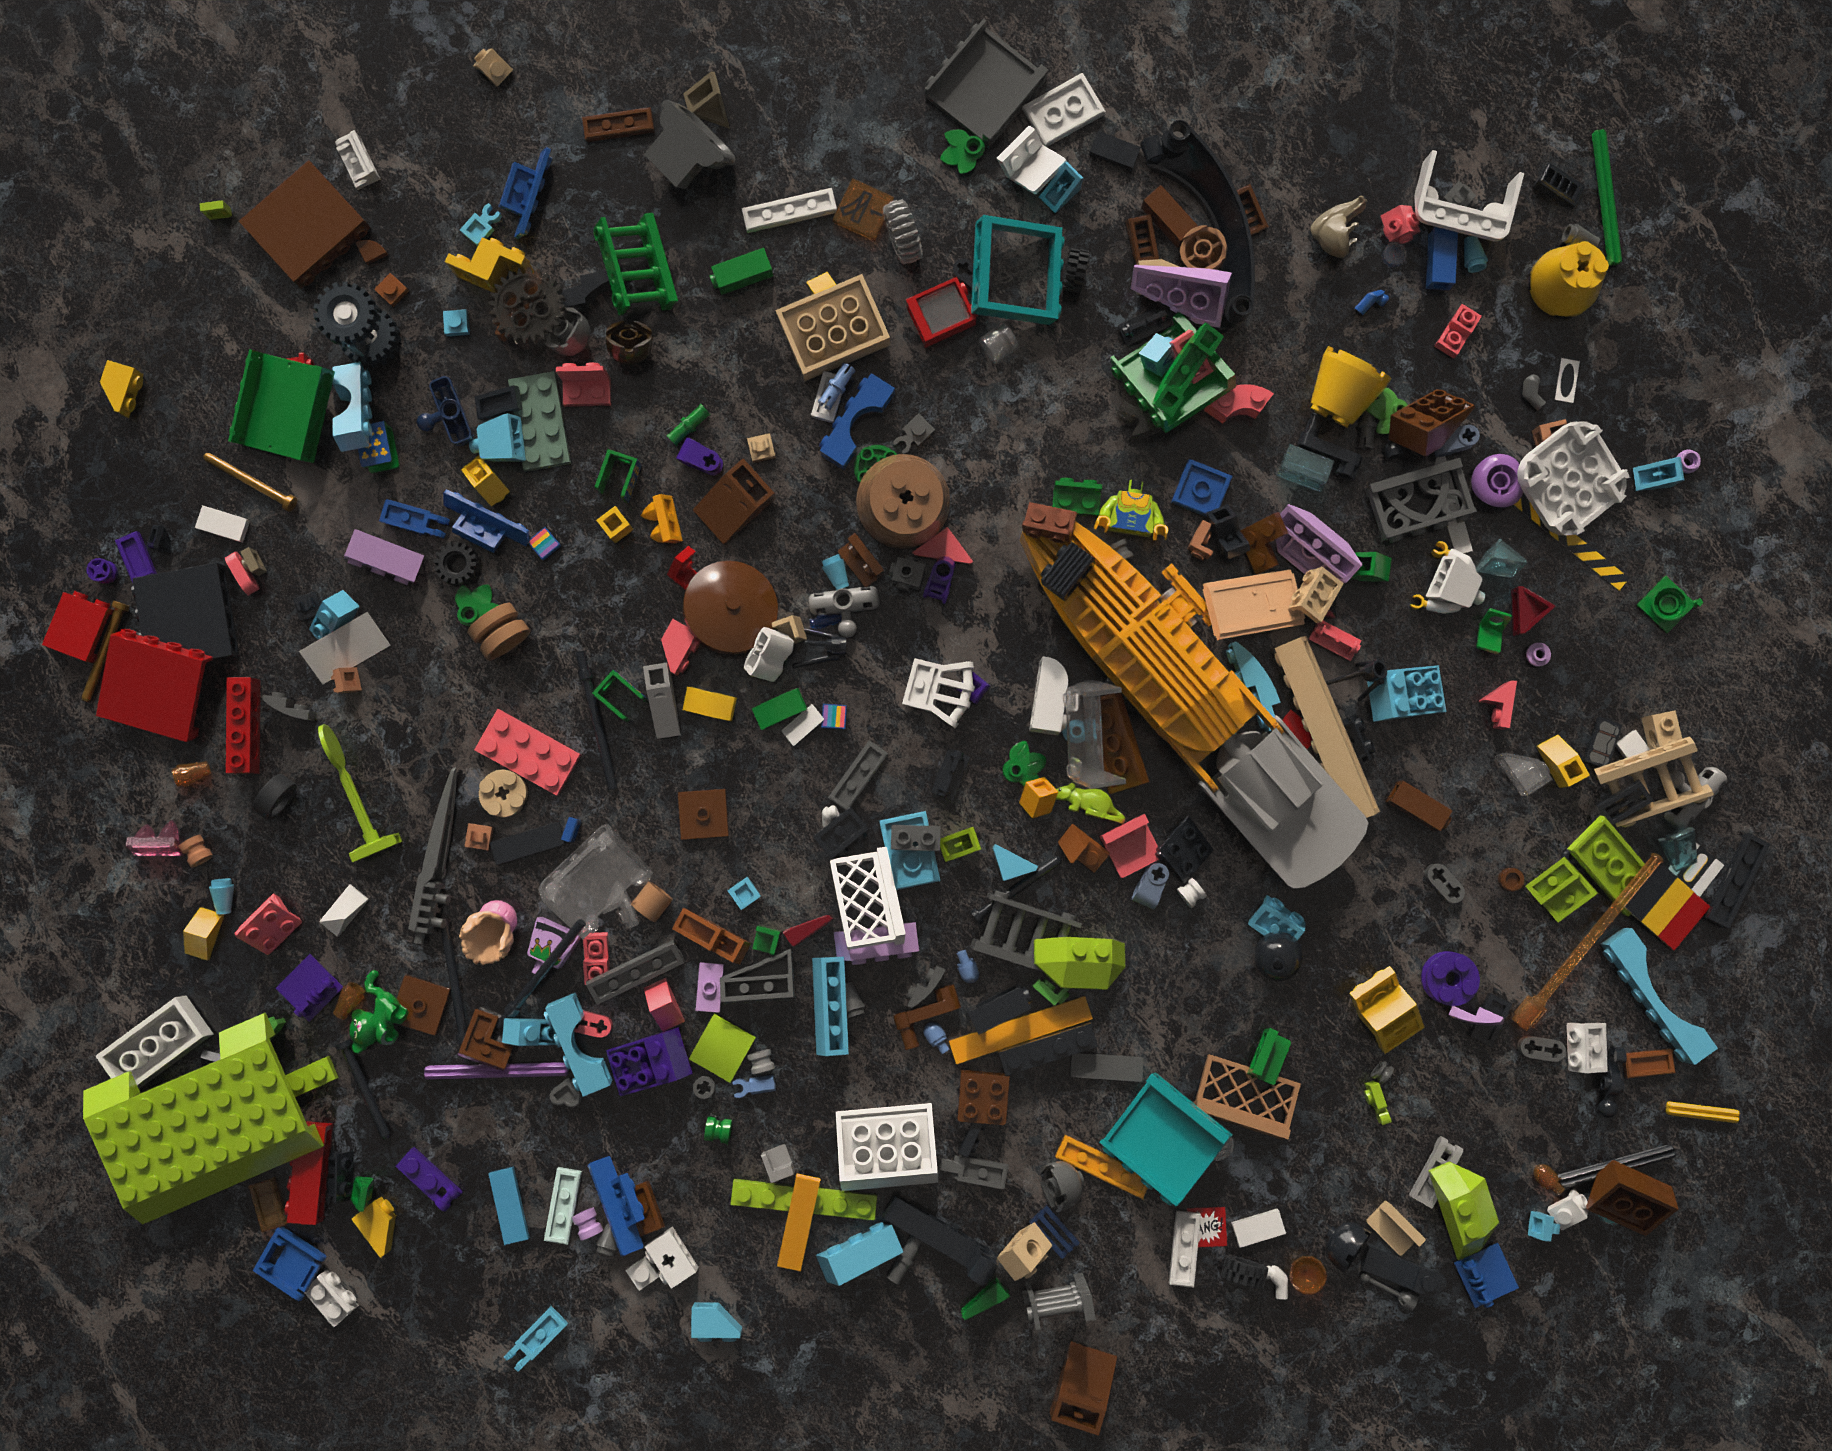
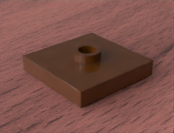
M726 789L678 792L681 840L729 836Z
M404 975L397 999L409 1011V1014L400 1025L434 1036L437 1035L451 989L413 976Z

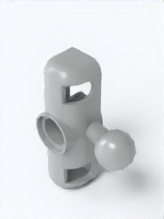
M874 586L850 589L841 588L835 591L813 593L809 596V608L814 616L841 613L842 621L838 626V631L841 636L846 638L852 637L857 629L856 624L851 620L850 612L872 610L880 605L879 592ZM842 595L850 597V602L846 606L838 604V599ZM872 602L873 607L864 608L863 603ZM825 608L826 613L817 614L816 609Z
M1707 767L1698 775L1701 786L1708 784L1714 793L1713 796L1708 797L1709 799L1702 803L1696 804L1692 802L1680 806L1682 810L1677 815L1668 810L1664 815L1665 820L1676 829L1688 827L1687 824L1694 820L1704 808L1710 806L1712 799L1719 792V788L1727 783V776L1716 767ZM1678 770L1669 771L1675 788L1679 789L1682 793L1692 790L1691 786L1685 783V777L1682 772ZM1707 771L1714 772L1709 779L1702 777Z

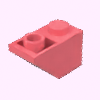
M672 619L661 641L670 672L678 676L680 672L684 673L689 664L687 658L691 651L695 652L700 642L694 638L687 626Z

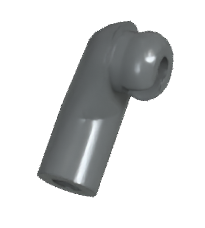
M1530 375L1524 380L1522 395L1538 411L1546 402L1538 395L1540 378L1537 375Z

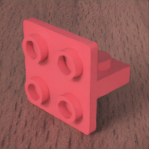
M272 894L234 934L238 939L269 955L302 921L287 910L280 897Z

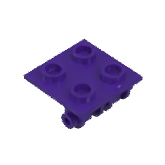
M311 954L276 987L296 1008L294 1013L300 1018L304 1016L309 1022L344 988Z

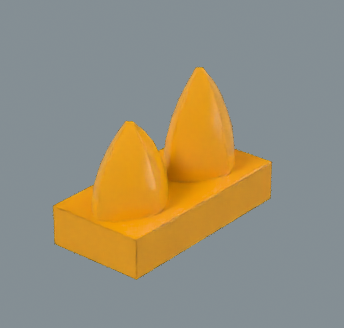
M664 494L653 496V502L641 514V517L647 520H658L659 524L653 529L650 538L661 543L675 544L683 541L672 496Z

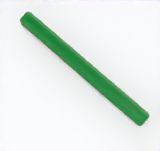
M1604 129L1592 133L1607 261L1609 266H1615L1622 262L1607 133Z

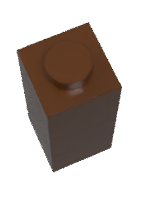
M1162 185L1143 200L1141 209L1147 215L1151 214L1152 221L1177 249L1181 246L1185 234L1191 229L1198 227Z
M1398 781L1385 801L1432 831L1446 829L1452 819L1450 814L1453 810L1405 781Z

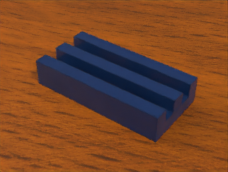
M1048 1205L1029 1221L1030 1224L1036 1223L1061 1259L1080 1243ZM1047 1213L1071 1239L1069 1244L1043 1215ZM1039 1219L1065 1247L1063 1250L1056 1245L1037 1223Z

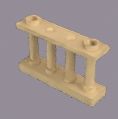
M1691 737L1594 769L1600 784H1608L1612 795L1621 790L1618 781L1621 777L1627 775L1632 776L1634 782L1639 779L1648 791L1642 773L1644 769L1650 767L1656 768L1667 798L1651 802L1616 823L1617 827H1629L1638 820L1692 802L1702 803L1708 800V797L1714 795L1708 784L1704 786L1700 784L1691 760L1692 753L1697 752L1696 745ZM1674 759L1681 760L1692 790L1680 794L1676 793L1666 766L1668 761ZM1626 805L1618 809V811L1621 812L1624 809L1628 808V806Z

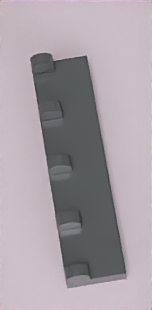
M674 940L586 981V986L598 1005L683 964L684 958L680 949L678 950Z

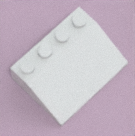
M931 1103L836 1112L839 1175L842 1191L938 1183Z

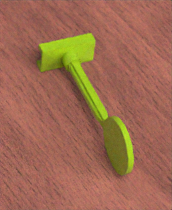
M320 725L318 727V734L322 747L330 762L339 771L342 785L364 833L362 836L366 844L349 853L352 862L402 842L399 833L379 838L376 829H373L352 778L345 769L344 753L337 737L328 725Z

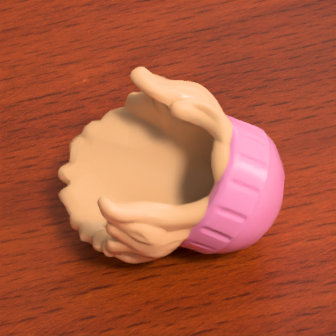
M490 901L482 907L480 912L474 913L467 918L459 935V938L462 939V952L467 959H472L474 964L480 962L481 965L499 962L501 958H505L508 955L514 941L512 932L517 925V915L513 907L503 901Z

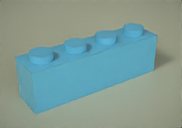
M844 957L812 958L816 1055L833 1056L849 1054Z

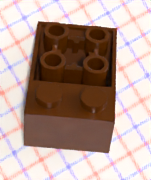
M1436 389L1391 415L1389 440L1426 457L1446 443L1473 411L1475 405L1465 401L1463 398L1448 394L1444 390Z
M743 458L715 484L693 511L723 544H726L777 498L771 488Z
M1071 1341L1050 1408L1051 1420L1099 1436L1106 1413L1117 1356Z

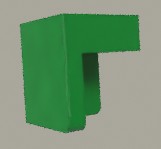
M758 925L752 949L776 955L782 931Z

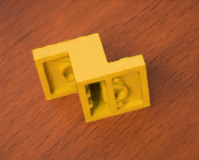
M482 237L472 260L460 254L454 256L449 253L445 260V263L456 277L497 295L509 271L524 277L527 271L534 273V269L523 251L514 247L511 250L503 247L504 244L494 238L487 240Z
M1390 966L1378 971L1371 979L1357 985L1350 992L1359 1018L1375 1035L1379 1048L1384 1054L1424 1028L1417 1004L1399 985L1396 973Z

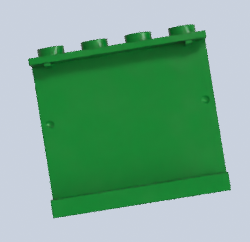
M249 349L228 441L314 463L335 371Z

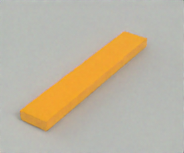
M1082 996L1063 1002L1061 1005L1057 1004L1006 1021L980 1035L976 1031L949 1040L955 1062L959 1064L1093 1018L1086 997Z

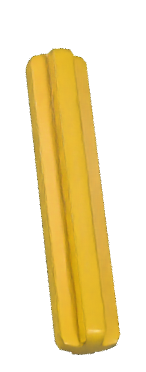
M1677 1102L1666 1103V1114L1730 1123L1739 1122L1740 1113L1738 1110Z

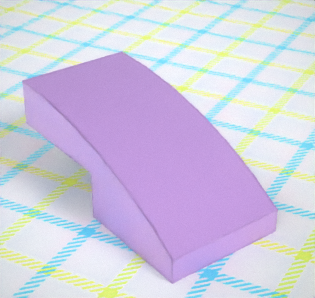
M1452 1006L1449 1012L1452 1018L1476 1025H1502L1504 1022L1503 1017L1479 1007L1476 1016L1455 1006Z

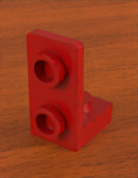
M687 546L674 558L667 573L671 579L685 590L692 578L697 574L691 568L694 563L692 558L696 551L690 546Z

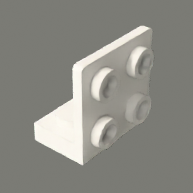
M1028 126L997 157L1006 177L1033 194H1037L1057 174L1063 164L1067 162L1064 157L1045 147L1036 130L1031 126Z

